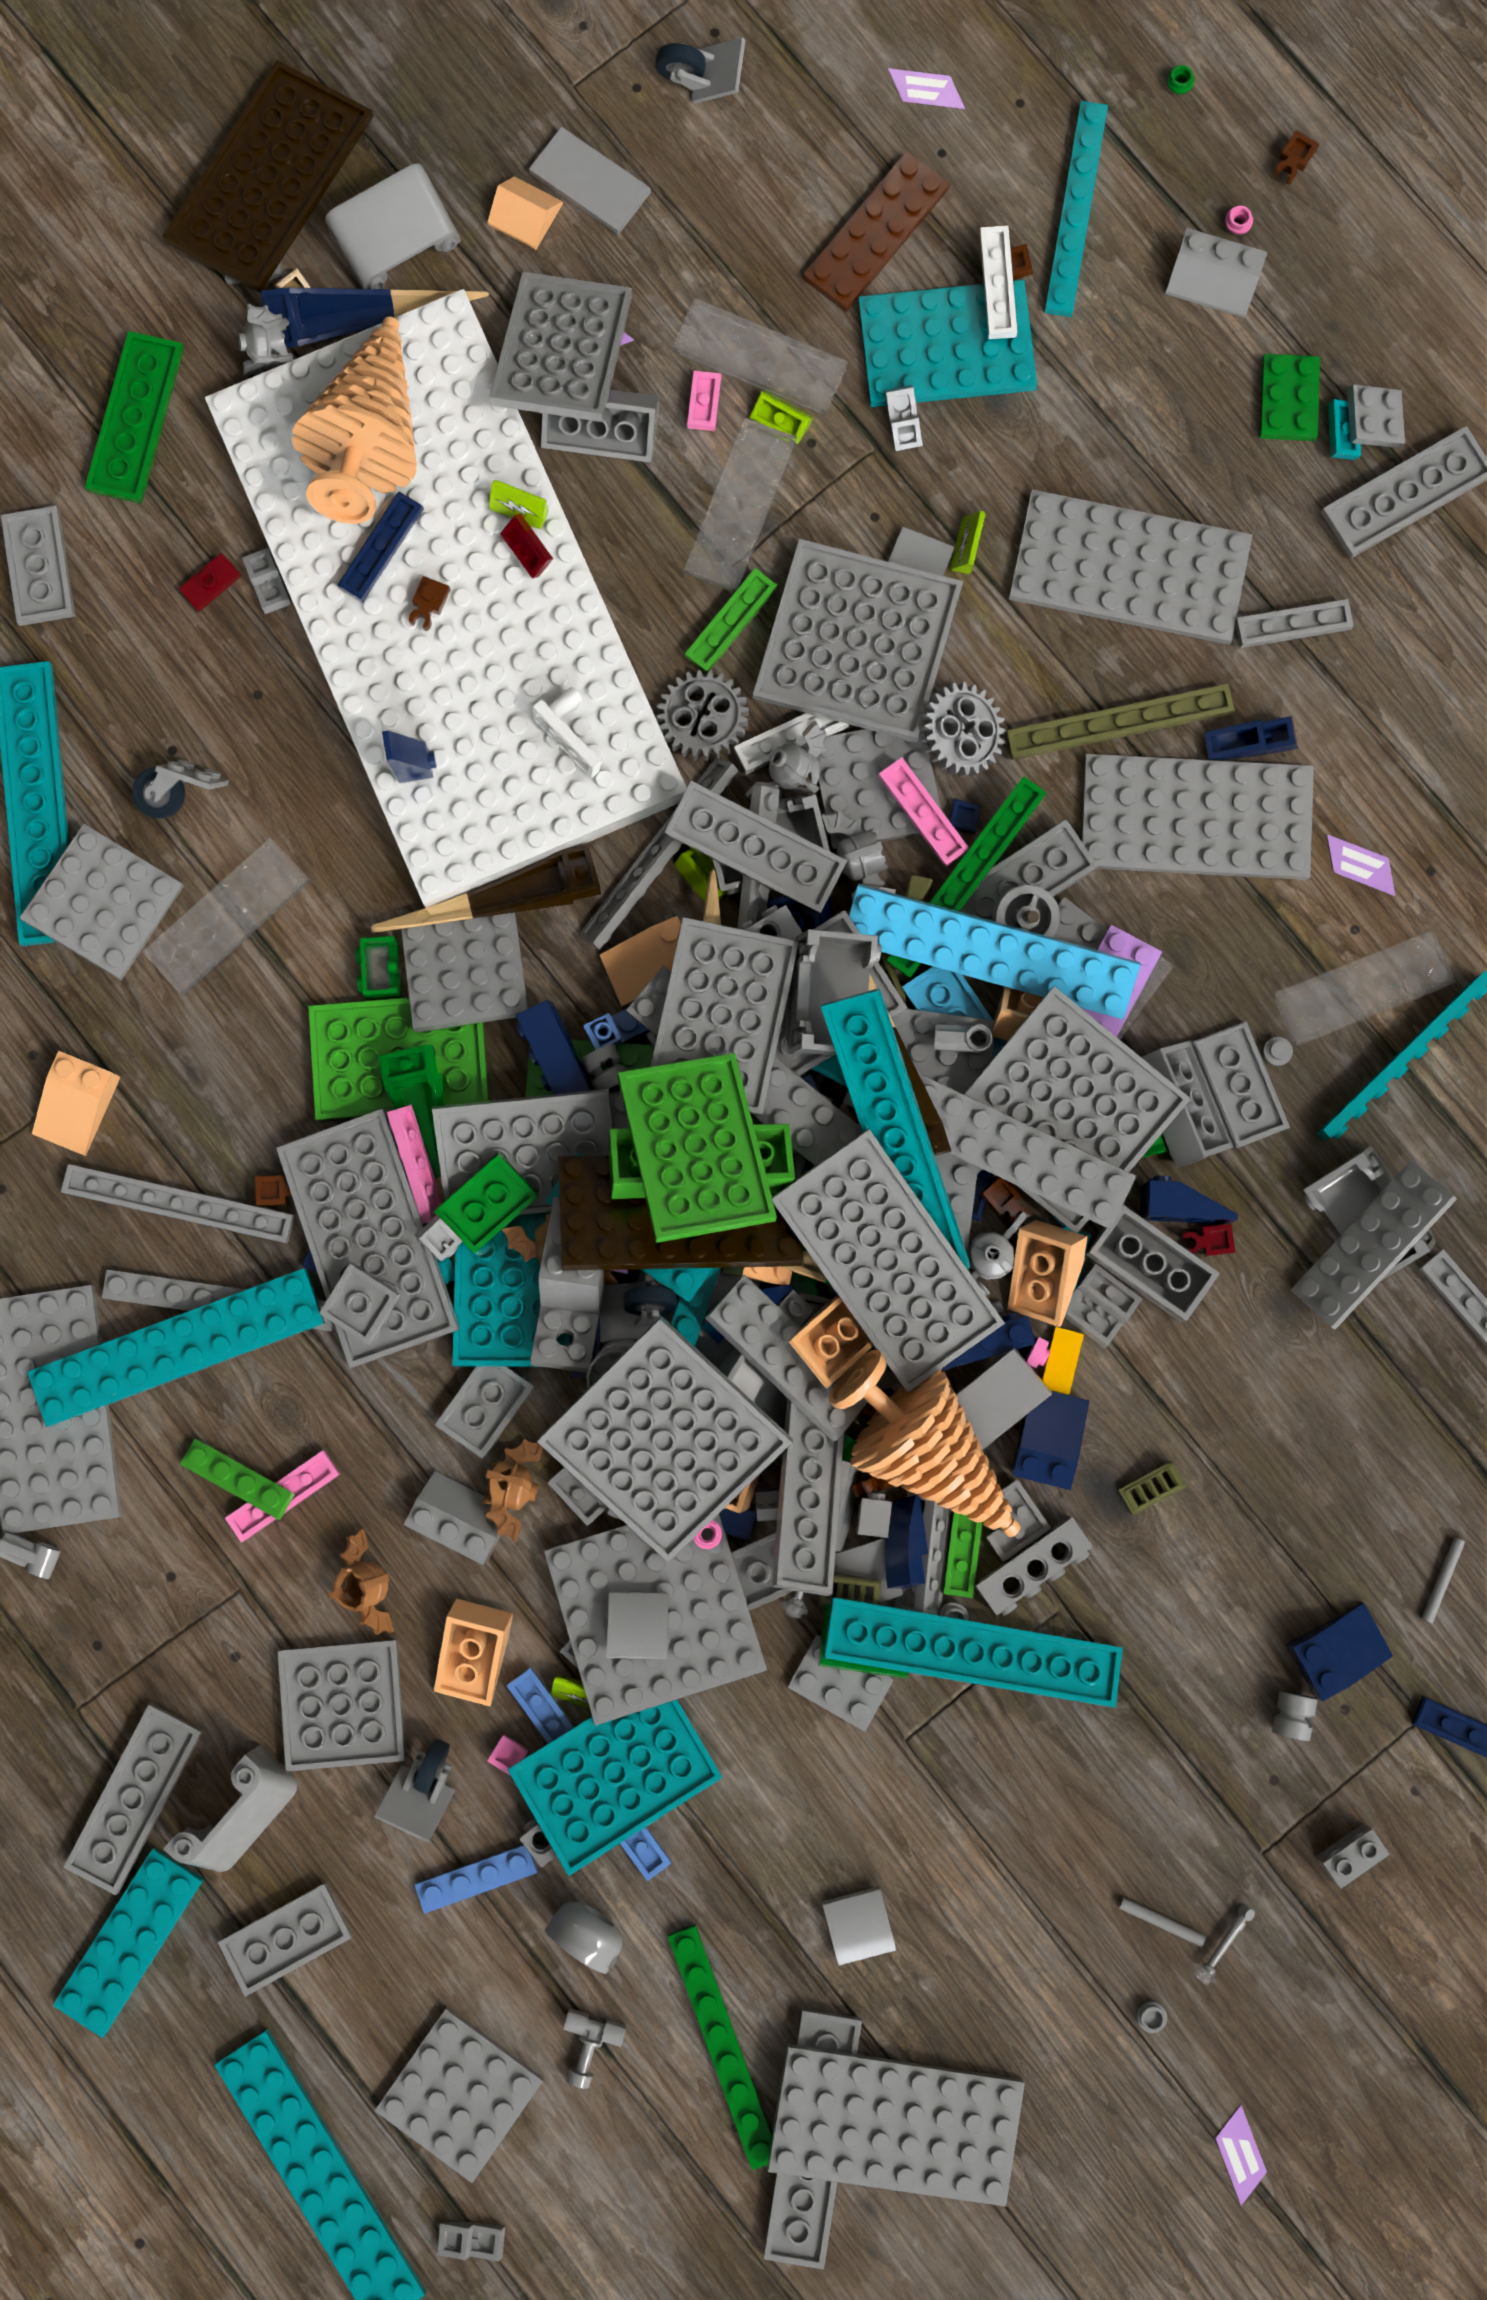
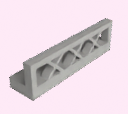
M907 1492V1497L920 1495L913 1492ZM925 1500L923 1520L928 1554L921 1556L925 1584L901 1589L903 1595L896 1597L895 1608L939 1615L942 1606L950 1530V1508L946 1509L936 1505L937 1503L934 1501ZM911 1588L915 1593L914 1606L905 1605L906 1594Z

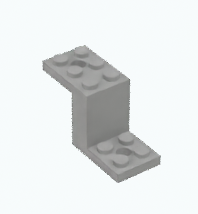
M554 1197L538 1278L541 1307L532 1350L531 1365L587 1373L593 1358L604 1295L603 1270L562 1271L559 1197ZM561 1334H569L574 1340L570 1345L563 1346L557 1342V1338Z

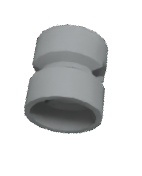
M614 1043L598 1048L581 1059L587 1074L594 1076L592 1084L595 1090L609 1089V1092L619 1090L618 1072L628 1071L625 1065L619 1064L621 1057ZM607 1065L609 1069L602 1071V1068Z
M1279 1690L1276 1707L1280 1710V1714L1274 1716L1272 1732L1293 1739L1311 1741L1314 1724L1310 1721V1717L1316 1714L1318 1699L1299 1693Z

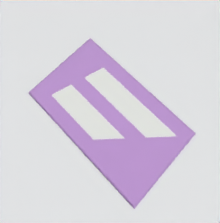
M888 68L903 102L965 109L951 76Z
M1327 834L1334 873L1395 896L1388 857Z
M1241 2105L1215 2139L1242 2206L1267 2171Z

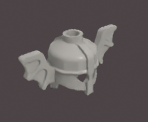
M247 304L246 317L248 322L243 329V333H238L239 350L246 351L251 359L243 362L242 373L244 379L251 375L264 373L270 367H278L279 363L292 362L293 360L292 353L287 352L284 343L285 335L282 332L286 330L289 321L286 318H282V314L275 315L271 313L267 305L255 307Z
M813 721L802 733L807 744L806 748L796 743L784 744L781 747L777 746L771 754L769 765L770 776L774 781L770 783L756 782L754 785L778 789L779 800L782 799L785 790L796 794H803L809 791L816 793L819 790V787L816 785L820 772L818 763L821 762L817 756L822 752H827V748L823 743L824 738L827 736L826 731L820 729L818 723ZM810 773L811 780L806 781V777ZM752 787L745 793L748 800L752 796Z
M842 811L835 815L822 814V821L828 834H843L847 837L838 842L836 851L837 856L847 860L842 873L852 881L863 879L862 885L876 889L884 886L885 883L879 878L878 873L887 869L888 865L885 863V856L881 854L883 846L881 841L876 840L877 835L874 828L862 832L860 828L861 819H849L844 816ZM856 890L851 894L852 901L854 900Z
M1024 1211L1006 1230L1003 1236L996 1232L981 1233L970 1241L967 1256L971 1265L970 1268L973 1271L971 1275L975 1281L978 1277L987 1280L998 1279L1011 1271L1015 1257L1013 1246L1008 1239L1027 1218L1028 1215ZM990 1249H996L997 1251L993 1253ZM998 1254V1258L994 1260V1255Z

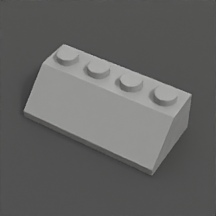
M610 389L603 422L542 413L541 448L651 463L658 424L660 396Z
M1191 1041L1161 1048L1141 1057L1191 1098L1162 1133L1169 1148V1155L1174 1161L1176 1168L1195 1163L1234 1147Z

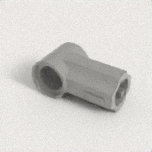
M935 1024V1051L971 1052L978 1055L985 1053L990 1048L992 1033L985 1025L959 1026ZM974 1033H982L985 1035L987 1042L985 1045L978 1047L972 1044L970 1037Z
M6 1532L0 1540V1557L25 1567L24 1570L32 1575L50 1579L61 1550L44 1542H34L14 1533Z

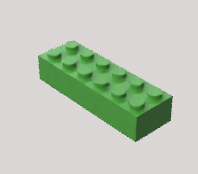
M754 1125L771 1194H776L795 1180L790 1125ZM629 1128L610 1129L608 1154L611 1199L645 1198Z

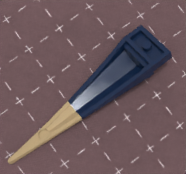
M289 287L261 291L263 306L267 305L271 313L275 315L282 314V318H286L289 321L286 330L282 331L285 335L284 343L286 348L376 326L383 323L386 317L391 316L395 318L457 291ZM465 291L469 301L487 297L490 294L488 292Z

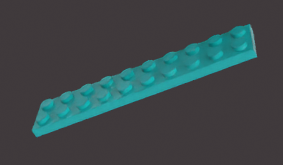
M50 661L0 667V749L18 941L22 947L56 943L53 939L21 921L20 917L70 844L53 664Z
M880 988L823 1003L821 1009L862 1132L870 1129L967 1270H969L971 1265Z
M303 1268L27 1371L45 1426L51 1427L326 1323L324 1317L319 1314L321 1309L308 1272Z
M833 1597L831 1599L823 1658L1116 1708L1123 1647Z
M268 2028L217 2061L214 2065L354 2299L419 2300L424 2297L427 2292Z

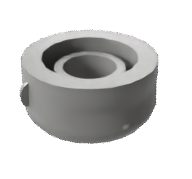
M569 1901L564 1903L545 1928L546 1934L564 1951L584 1965L603 1974H607L609 1969L616 1964L617 1957L623 1948V1937L619 1929L604 1915L582 1902Z

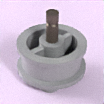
M1022 885L1008 889L997 899L992 911V921L1053 938L1059 926L1060 912L1056 900L1048 891L1034 885Z

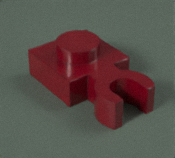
M1232 1224L1202 1227V1236H1198L1194 1232H1187L1181 1235L1182 1239L1190 1238L1193 1240V1248L1187 1249L1192 1254L1202 1248L1204 1257L1235 1253Z

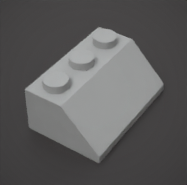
M1187 228L1165 294L1245 318L1260 278L1267 252Z
M434 1471L421 1491L404 1523L405 1526L482 1565L488 1562L501 1536L497 1535L495 1523L486 1518V1513L490 1511L492 1505L481 1503L485 1495L437 1471ZM507 1509L508 1512L512 1514L513 1510Z

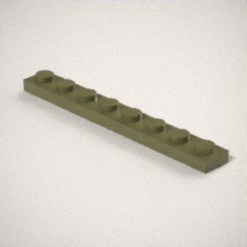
M1229 684L1010 729L1006 731V738L1011 759L1017 760L1230 715L1234 713L1235 708Z

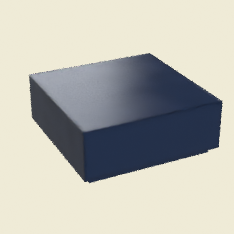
M954 799L949 821L955 830L975 835L982 805Z

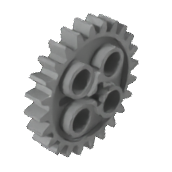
M698 670L697 677L695 678L687 672L686 681H682L679 677L676 678L677 687L667 685L670 695L661 694V701L664 704L657 705L658 712L661 713L657 715V722L662 724L659 727L662 734H666L664 736L666 743L673 742L672 751L675 752L682 748V757L685 758L691 752L694 761L697 760L699 754H703L705 761H708L709 754L713 753L719 759V750L729 754V744L734 746L739 744L736 736H745V730L742 727H748V719L745 717L749 715V708L744 707L747 704L746 697H740L742 694L740 687L733 689L734 681L732 679L724 683V674L722 673L715 679L713 678L712 670L708 672L707 677H703L701 670ZM694 694L703 696L699 701L689 699ZM712 694H714L715 696L712 698L711 702H709V704H708V699H709V697H710ZM720 705H724L729 708L726 712L723 713L717 712L715 710L716 707ZM707 707L708 715H703ZM698 715L702 716L700 723L698 720ZM682 718H687L691 720V722L685 726L677 724V722ZM698 726V731L696 735L692 737L691 734L695 731V729ZM709 729L717 732L712 737L703 735L704 731Z
M966 682L958 685L953 683L938 689V693L929 697L931 702L923 706L928 713L920 715V718L926 722V725L919 727V730L926 732V736L920 740L921 742L929 743L925 753L933 751L934 756L931 762L940 760V770L949 767L950 775L959 773L960 777L966 775L973 776L988 770L989 765L996 763L994 757L1002 754L997 746L1005 744V741L999 737L1000 734L1006 732V729L999 727V723L1005 719L996 715L1001 708H993L991 704L994 698L985 699L986 690L977 692L975 684L967 687ZM960 705L964 709V714L961 711ZM943 724L947 728V733L944 731ZM962 746H963L964 749H965V754H964L963 751H962V748H961Z

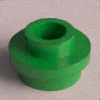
M1179 65L1169 72L1167 86L1173 93L1186 94L1193 88L1195 77L1188 66ZM1181 79L1184 83H1179L1176 80Z

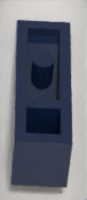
M382 731L386 760L399 783L434 778L432 768H437L434 750L429 751L426 742L391 731Z

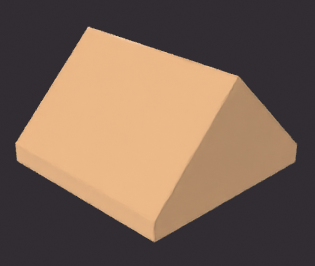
M514 176L498 185L487 223L494 229L536 250L563 202Z

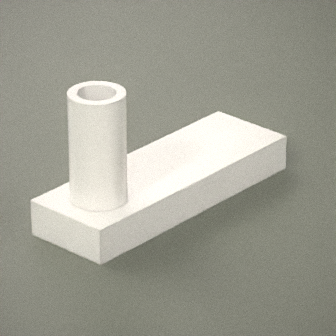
M570 687L549 706L541 699L533 706L532 718L590 778H593L600 772L601 760L561 720L565 714L582 701L580 694L576 689Z

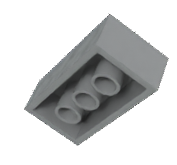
M1122 1205L1111 1230L1104 1227L1086 1252L1087 1257L1180 1323L1186 1322L1220 1274L1124 1205Z

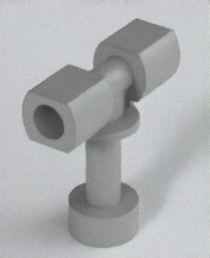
M569 2008L563 2030L579 2034V2040L584 2044L577 2067L570 2068L566 2081L572 2086L588 2089L593 2074L588 2069L595 2047H601L603 2042L621 2047L626 2032V2025L606 2019L604 2024L588 2019V2013Z

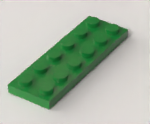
M128 331L86 480L85 489L87 492L142 504L184 352L182 343Z

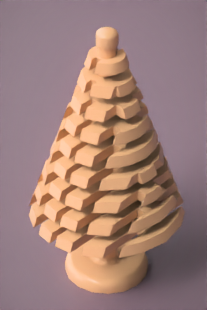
M391 316L384 318L382 326L372 332L369 339H366L360 349L351 357V360L344 365L342 370L326 386L314 403L298 419L292 430V433L295 434L291 438L294 450L304 454L300 459L310 470L317 473L316 476L310 479L306 490L308 502L320 514L340 523L357 524L366 522L373 517L376 508V500L371 488L381 493L397 491L396 485L404 488L411 483L410 478L414 479L417 472V459L414 450L415 442L407 394L408 387L407 380H405V367L401 352V336L398 333L400 324L396 318Z
M872 1350L865 1353L839 1377L831 1389L828 1398L834 1408L846 1409L864 1398L877 1410L866 1423L870 1426L861 1430L856 1439L858 1443L853 1445L851 1455L854 1457L850 1461L851 1465L856 1467L855 1469L869 1472L870 1475L886 1480L887 1483L896 1487L903 1484L901 1487L905 1490L920 1494L918 1495L919 1497L928 1501H934L937 1503L936 1505L943 1508H950L951 1511L957 1514L967 1515L968 1519L974 1522H983V1525L995 1530L1000 1527L1002 1532L1008 1537L1018 1534L1021 1525L1015 1518L1010 1517L1012 1507L1008 1499L1002 1500L1004 1494L1000 1484H997L995 1472L993 1469L989 1470V1460L986 1454L984 1455L983 1451H981L982 1446L977 1436L974 1435L970 1422L966 1420L965 1412L957 1402L958 1398L952 1387H949L950 1382L945 1372L942 1373L940 1369L911 1391L907 1392L902 1386L888 1397L876 1385L885 1371L886 1358L880 1350Z

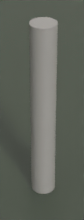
M1456 1537L1453 1538L1422 1615V1620L1433 1624L1465 1541Z
M1122 1897L1119 1902V1909L1202 1947L1205 1942V1935Z

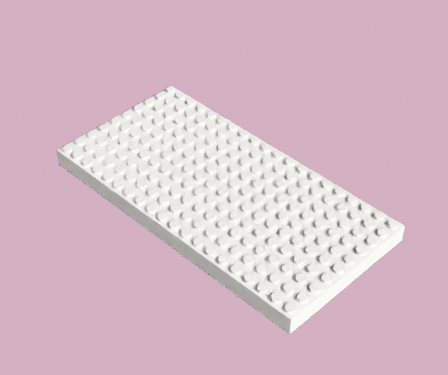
M464 289L395 317L400 324L398 333L401 336V352L405 367V380H407L408 387L407 394L410 403L417 472L414 479L410 478L411 483L404 488L396 485L397 491L381 493L371 488L375 496L376 508L373 517L366 522L357 524L340 523L325 517L311 506L306 496V490L310 479L316 476L317 473L310 470L300 459L304 454L294 450L291 438L295 435L292 433V430L298 419L314 403L316 398L338 372L342 370L344 365L351 360V357L360 349L366 339H369L372 332L382 326V323L205 397L425 908L492 883L560 850L581 846L679 804L687 789L518 409L490 405L489 397L498 364ZM493 480H499L544 498L547 501L549 513L542 528L537 529L530 526L553 557L551 563L538 578H531L500 535L512 518L492 511L489 508ZM399 491L423 505L424 510L362 603L340 590L337 584ZM422 576L446 584L451 589L441 614H431L432 626L428 631L423 629L424 618H418L414 626L409 623L410 613L418 609L417 606L413 605L412 600ZM570 687L576 689L580 694L582 701L565 714L561 720L601 760L600 772L593 778H590L532 718L533 706L541 699L549 706ZM382 731H391L426 742L429 751L434 750L437 768H432L434 778L399 783L386 760Z

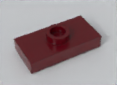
M522 514L514 515L500 535L531 578H538L551 563L553 557Z
M220 553L183 584L179 590L193 607L200 612L237 581L241 575L227 558Z

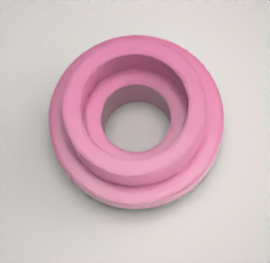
M1236 206L1230 209L1225 217L1226 228L1236 235L1247 233L1253 224L1251 211L1245 206ZM1239 219L1243 224H1238L1234 220Z
M711 1520L693 1538L695 1544L702 1549L716 1547L722 1538L721 1527L717 1522ZM704 1529L712 1530L713 1537L711 1539L705 1540L702 1538L701 1533Z

